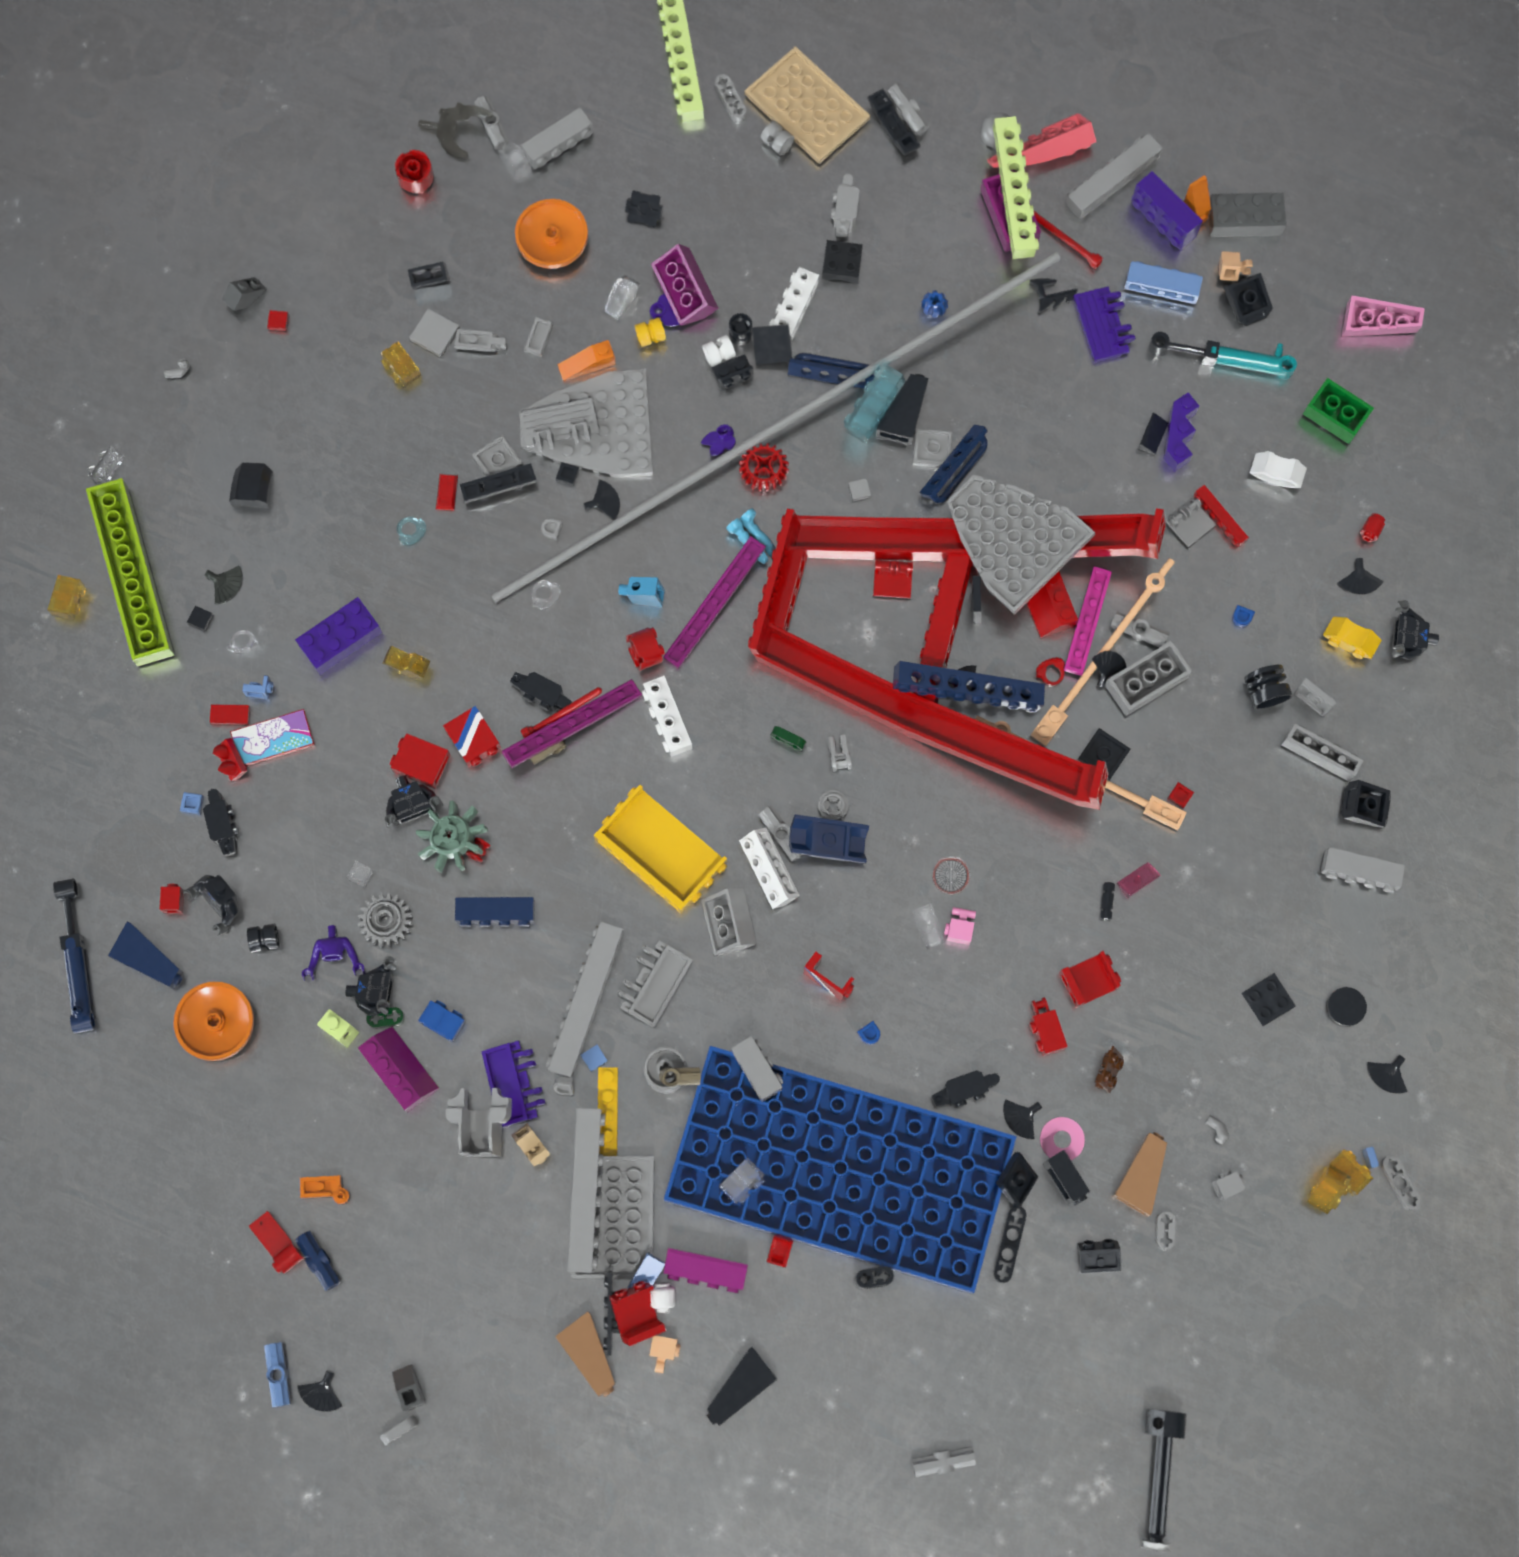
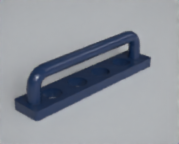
M799 353L794 359L791 358L789 360L788 375L840 384L858 373V370L868 367L869 364L810 353ZM803 368H808V369H810L811 371H810V372H806V371L803 370ZM826 371L829 375H824L821 372ZM877 371L864 379L865 381L853 386L878 391L880 375ZM838 375H845L847 378H841Z
M972 426L919 493L922 497L929 498L938 504L947 500L986 451L988 441L985 434L988 430L985 426ZM980 442V447L978 448V450L973 454V456L969 459V461L965 464V466L961 469V471L957 474L953 481L948 485L944 492L940 496H938V492L942 489V487L951 478V476L955 473V471L959 468V466L963 463V461L967 458L971 451Z

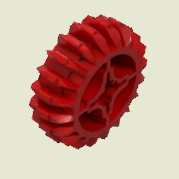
M760 442L758 448L754 446L752 450L748 449L746 454H742V460L739 462V466H741L739 473L742 474V480H746L747 486L752 484L751 488L753 490L759 487L760 492L762 488H766L768 492L769 487L775 490L776 484L782 485V480H786V474L789 473L787 468L789 462L785 461L787 456L786 454L782 455V449L776 451V445L770 448L769 443L763 446ZM752 461L756 466L753 473H751L749 469V465ZM775 461L779 465V470L777 473H775L774 469L772 468Z

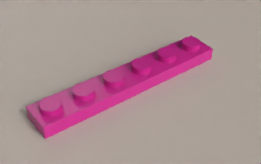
M1093 567L1063 671L1080 676L1083 675L1112 571Z

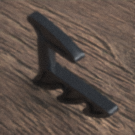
M1039 278L1032 279L1029 282L1036 287L1040 299L1039 313L1048 309L1053 301H1055L1053 309H1056L1065 297H1067L1066 303H1068L1078 291V289H1071L1046 295L1043 287L1056 284V279Z

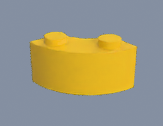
M1333 616L1323 634L1329 640L1328 643L1331 646L1340 647L1352 653L1358 659H1363V657L1372 659L1382 641L1372 629L1361 627L1347 617Z

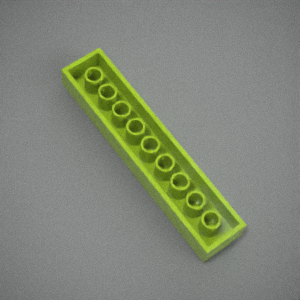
M120 478L86 488L133 662L137 666L174 656L127 484Z

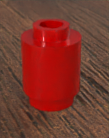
M1376 513L1371 514L1360 532L1362 538L1367 542L1377 541L1385 526V518Z

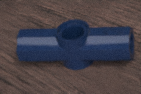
M309 1230L295 1239L296 1244L305 1256L304 1260L307 1266L316 1275L324 1290L327 1292L341 1283L340 1278H338L337 1273L331 1266L330 1258L325 1250L319 1246L312 1232Z

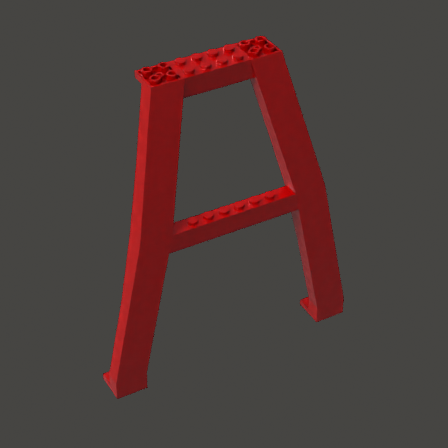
M1156 508L1155 515L1140 513L1077 516L1095 532V536L1073 558L1142 556L1158 559L1166 527L1164 509ZM794 509L786 510V514L782 516L781 532L777 534V547L772 552L773 562L767 571V584L763 586V599L758 604V617L753 622L754 632L748 641V647L758 662L905 736L1074 805L1100 810L1109 774L1105 761L1097 760V765L1079 762L938 704L939 698L935 695L900 692L899 689H893V683L788 632L807 558L946 562L943 577L938 581L939 593L934 597L933 605L935 609L929 617L930 628L926 630L925 648L922 647L920 658L923 665L947 668L973 565L961 542L953 518L797 515ZM930 679L931 684L936 685L935 682Z

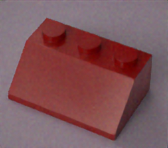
M1058 571L1027 602L1040 639L1074 628L1078 622V617L1061 574Z

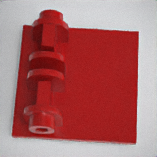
M875 560L873 596L911 599L913 562Z

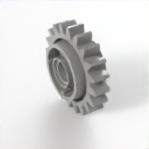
M380 893L378 900L372 896L373 902L365 901L368 907L360 908L364 912V914L358 915L363 920L358 923L359 927H364L360 931L361 934H366L365 939L367 941L372 938L371 943L373 945L379 941L380 947H383L384 942L389 947H391V941L399 944L397 938L405 939L403 932L409 933L410 931L406 926L412 925V922L407 920L412 917L411 913H406L410 910L409 906H404V900L398 902L399 897L397 895L391 899L390 893L387 894L386 898ZM389 916V922L387 924H381L380 921L382 917Z

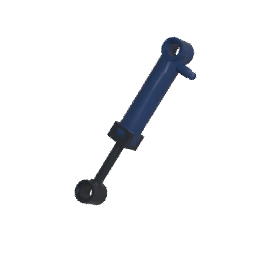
M74 878L53 883V890L56 900H63L68 935L60 936L61 950L64 951L72 1014L70 1016V1024L73 1033L76 1034L95 1030V1019L91 1011L85 965L84 936L80 933L75 934L71 899L78 897L77 883Z

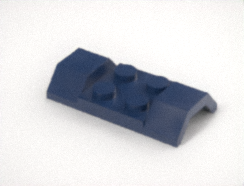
M795 814L790 826L789 848L791 853L809 855L810 857L866 863L867 858L864 854L865 838L869 825Z

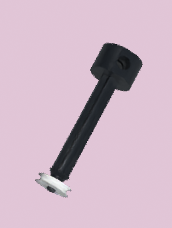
M1147 1409L1145 1434L1155 1435L1157 1439L1148 1533L1150 1541L1141 1540L1143 1541L1141 1548L1151 1549L1153 1552L1170 1551L1169 1546L1172 1544L1163 1543V1538L1166 1536L1173 1438L1185 1439L1187 1413Z

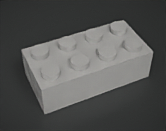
M1170 641L1109 678L1105 687L1125 716H1128L1188 679L1193 671L1173 642Z

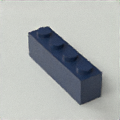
M455 897V922L460 924V927H471V924H479L480 927H490L491 924H499L500 927H510V924H518L519 927H529L530 924H535L534 897Z

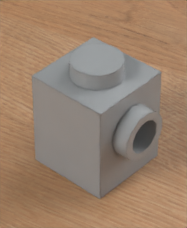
M1230 1170L1219 1175L1221 1179L1212 1182L1220 1201L1246 1190L1245 1179L1237 1171L1231 1173Z

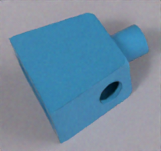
M630 577L628 585H619V595L628 596L633 604L663 607L665 589L657 577Z

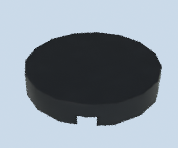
M1343 987L1337 989L1329 996L1327 1012L1329 1017L1340 1026H1353L1364 1018L1367 1012V1003L1364 996L1358 990Z

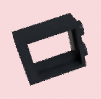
M1065 1150L1043 1163L1068 1205L1072 1202L1074 1205H1077L1088 1198L1086 1194L1090 1190Z

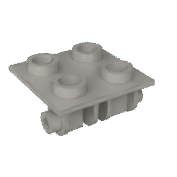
M1192 497L1165 518L1166 524L1187 547L1191 546L1216 526L1200 507L1201 501L1199 499L1194 500Z

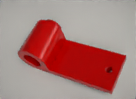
M269 1211L265 1212L248 1226L273 1257L274 1262L272 1266L278 1273H287L304 1259L302 1253Z

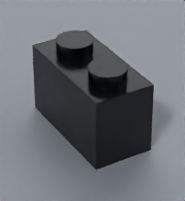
M443 261L408 269L411 287L414 290L450 282L446 263Z

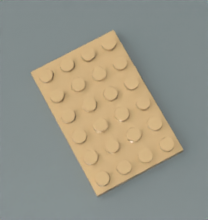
M796 46L744 91V95L772 121L780 124L783 127V131L787 130L795 137L794 141L819 164L870 120V115Z

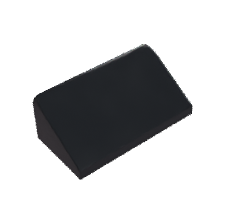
M1152 413L1138 449L1155 455L1168 422L1156 413Z

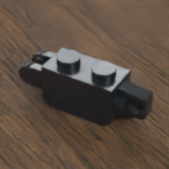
M515 672L510 680V683L521 691L523 699L531 703L535 701L539 704V707L546 711L552 710L555 712L556 709L561 710L572 703L570 699L564 696L561 685L536 672L529 673L528 676Z
M211 788L208 791L209 804L203 808L209 837L215 844L220 846L224 856L236 854L235 841L237 840L236 834L239 833L236 822L233 823L232 816H234L232 805H228L223 800L221 793L217 789Z
M976 1070L948 1080L943 1090L932 1095L935 1107L950 1105L951 1107L955 1105L956 1108L967 1105L966 1101L973 1098L974 1101L986 1098L985 1094L989 1092V1088L998 1085L1000 1076L995 1073L983 1076L982 1072Z

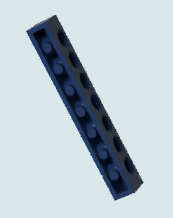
M899 661L894 666L893 689H899L903 693L911 691L917 692L918 695L931 694L937 698L950 697L956 701L969 700L974 704L988 703L993 707L1007 706L1012 710L1026 709L1027 712H1037L1044 706L1045 684L904 661ZM911 676L915 677L917 682H914ZM930 679L933 680L936 685L931 684ZM948 682L952 683L954 688H951ZM966 685L970 686L972 691L968 690ZM984 688H987L990 691V694H988ZM1002 691H1005L1008 694V697L1005 696ZM1021 694L1026 697V700L1021 697Z

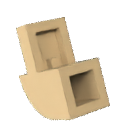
M527 1123L511 1135L534 1167L537 1164L543 1163L550 1155Z

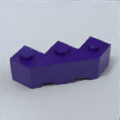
M1189 392L1173 402L1169 414L1163 459L1174 473L1188 464L1193 455L1185 443L1190 441L1196 432L1189 419L1196 415L1199 404Z

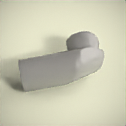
M181 358L175 369H165V378L183 377L190 368L188 360Z
M1210 1115L1205 1124L1216 1130V1142L1224 1144L1229 1138L1226 1125Z

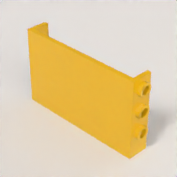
M643 786L633 787L627 794L628 798L624 802L621 801L617 804L613 815H608L603 820V826L594 834V839L682 914L692 902L696 903L702 896L701 891L705 887L708 889L715 880L713 878L717 873L722 874L727 868V858L725 856L722 858L643 790Z

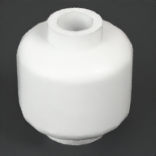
M670 1282L654 1283V1290L650 1291L651 1307L657 1309L658 1313L669 1312V1308L676 1305L675 1287L671 1286Z

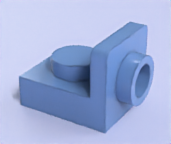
M264 675L262 686L259 683L250 682L249 684H243L242 691L246 697L269 699V693L273 692V682H271L269 676Z

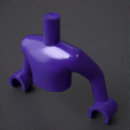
M330 925L328 926V938L316 940L309 967L302 971V977L304 981H306L307 975H311L312 980L315 979L314 971L320 952L323 961H338L343 958L344 949H346L352 961V969L355 976L357 975V970L362 969L363 974L366 973L364 965L359 962L349 939L345 936L336 937V926Z

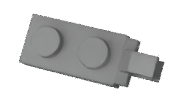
M457 329L455 349L492 352L496 351V349L507 348L506 338H500L493 332Z

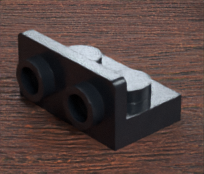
M745 354L711 367V371L720 389L724 387L730 388L735 383L747 381L754 376V368L752 365L750 366Z
M1104 1239L1099 1242L1085 1240L1083 1243H1078L1081 1273L1121 1271V1248L1118 1241Z

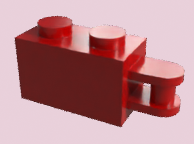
M1045 997L1037 1002L1031 1001L1035 1016L1031 1018L1029 1026L1032 1034H1036L1038 1041H1035L1038 1052H1042L1043 1056L1065 1050L1068 1045L1056 1010H1049ZM1044 1008L1045 1013L1039 1014L1038 1009Z

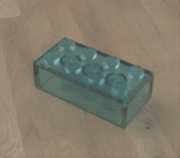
M885 363L877 367L874 372L875 377L873 381L867 383L864 388V395L856 400L853 406L855 408L852 414L849 413L843 422L845 423L844 428L846 431L865 444L906 382L902 373Z

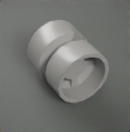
M772 121L763 130L760 139L768 146L772 145V149L776 153L783 155L791 147L795 137L787 130L783 131V127L776 121Z

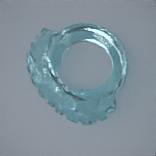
M405 517L401 519L396 528L400 536L399 540L404 545H412L418 542L426 531V524L422 518ZM405 523H414L416 525V532L412 535L402 533L401 529Z

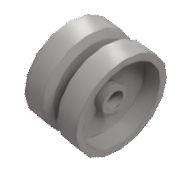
M661 1047L652 1051L644 1064V1075L649 1086L663 1094L673 1093L683 1085L671 1087L661 1083L659 1079L661 1070L667 1067L687 1068L684 1056L678 1050L670 1047ZM672 1071L668 1072L665 1076L667 1082H671L674 1079Z

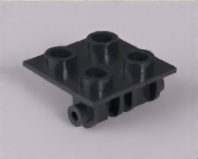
M1275 973L1241 993L1262 1026L1296 1007Z

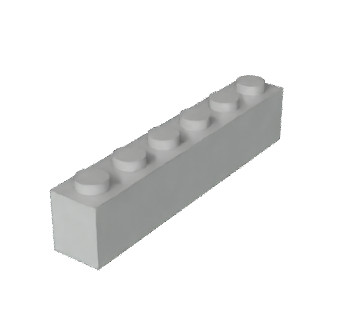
M1149 133L1144 137H1139L1130 148L1126 147L1117 158L1113 157L1106 167L1099 168L1090 179L1086 178L1080 187L1072 189L1067 194L1066 205L1081 219L1160 158L1163 148Z

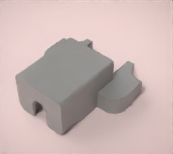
M492 1088L490 1111L467 1110L468 1089H460L459 1094L455 1098L448 1099L445 1112L446 1119L449 1122L459 1125V1155L466 1157H501L502 1124L508 1122L511 1118L512 1099L503 1097L499 1088Z

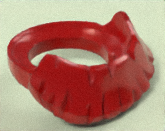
M1053 657L1041 662L1036 668V677L1041 678L1049 686L1059 684L1065 675V671H1063L1065 662L1059 657ZM1049 665H1054L1060 671V677L1055 682H1051L1046 678V667Z

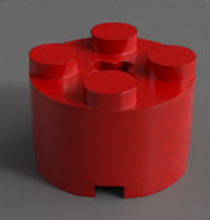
M409 150L410 152L402 153L395 162L397 178L404 190L422 194L433 182L434 173L432 165L424 152Z
M647 627L626 635V643L630 642L631 644L630 648H628L635 666L639 667V671L662 663V655H665L663 646L661 644L658 645L656 640L657 633L653 627Z

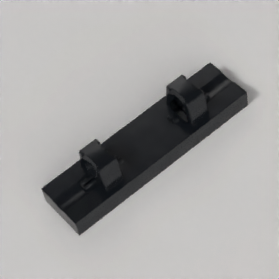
M530 463L459 485L466 504L537 483Z

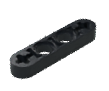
M1012 1207L1007 1215L993 1272L994 1279L999 1283L1008 1282L1013 1274L1027 1216L1023 1207L1020 1209ZM1020 1210L1022 1218L1017 1220V1224H1021L1020 1228L1015 1225H1009V1221L1014 1223L1015 1216L1012 1215V1212ZM1009 1229L1017 1231L1018 1237L1016 1240L1008 1239L1007 1231ZM1004 1249L1012 1250L1013 1257L1011 1260H1005L1002 1257ZM1000 1261L1006 1264L1011 1263V1267L1006 1266L1005 1273L1008 1274V1277H1004L1003 1280L997 1274L1003 1268V1265H999Z

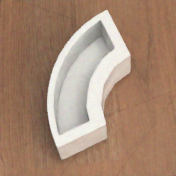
M1265 451L1255 454L1250 473L1265 482L1277 486L1301 488L1307 468L1298 459L1282 458L1271 451Z

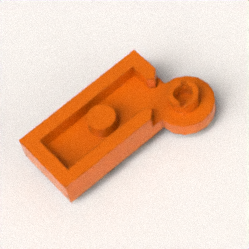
M340 1175L300 1178V1198L333 1197L334 1201L338 1204H345L349 1200V1192L342 1188Z

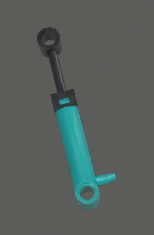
M1160 331L1153 334L1149 344V351L1156 356L1163 355L1168 349L1202 355L1201 364L1214 366L1215 364L1273 374L1277 375L1280 379H1289L1297 367V361L1293 356H1282V343L1277 344L1275 356L1220 346V342L1207 340L1204 348L1170 342V338L1165 332ZM1155 342H1161L1163 345L1159 346ZM1283 365L1288 366L1289 369L1283 368Z

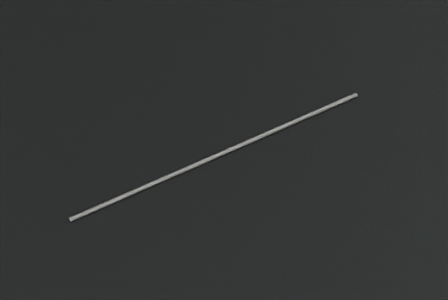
M1058 253L1052 254L495 592L491 595L493 600L497 603L746 452L748 449L756 446L1061 260Z

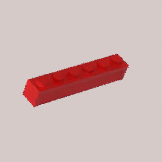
M1206 485L1196 490L1194 493L1195 500L1199 499L1201 501L1202 508L1208 511L1209 516L1216 521L1219 528L1223 529L1224 534L1231 539L1232 544L1240 547L1247 542L1249 537Z

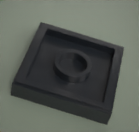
M789 324L752 327L756 365L789 362L791 358L793 359Z
M980 575L972 577L974 623H981Z
M1098 728L1078 760L1090 765H1097V760L1105 761L1109 773L1107 779L1110 781L1131 748Z
M1014 1152L996 1184L1014 1208L1020 1209L1037 1181L1038 1175L1020 1152Z

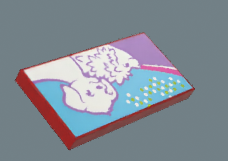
M304 709L230 731L232 740L245 767L315 746Z

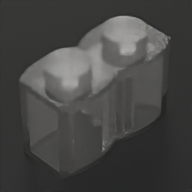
M747 1157L719 1187L735 1204L738 1202L742 1204L750 1196L748 1192L753 1187L757 1189L764 1182L762 1178L765 1175Z

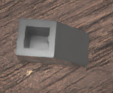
M255 277L230 282L222 300L233 311L245 309L259 298L267 288Z
M412 1364L393 1371L395 1389L402 1410L408 1411L425 1404Z

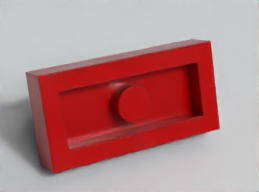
M226 738L214 747L212 754L220 758L222 762L218 771L228 775L230 781L238 780L247 772L232 738Z

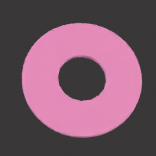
M1066 1117L1050 1120L1045 1124L1040 1134L1041 1147L1049 1158L1065 1150L1070 1160H1073L1082 1152L1085 1143L1082 1128L1074 1120ZM1059 1131H1065L1071 1137V1143L1066 1148H1059L1054 1143V1136Z

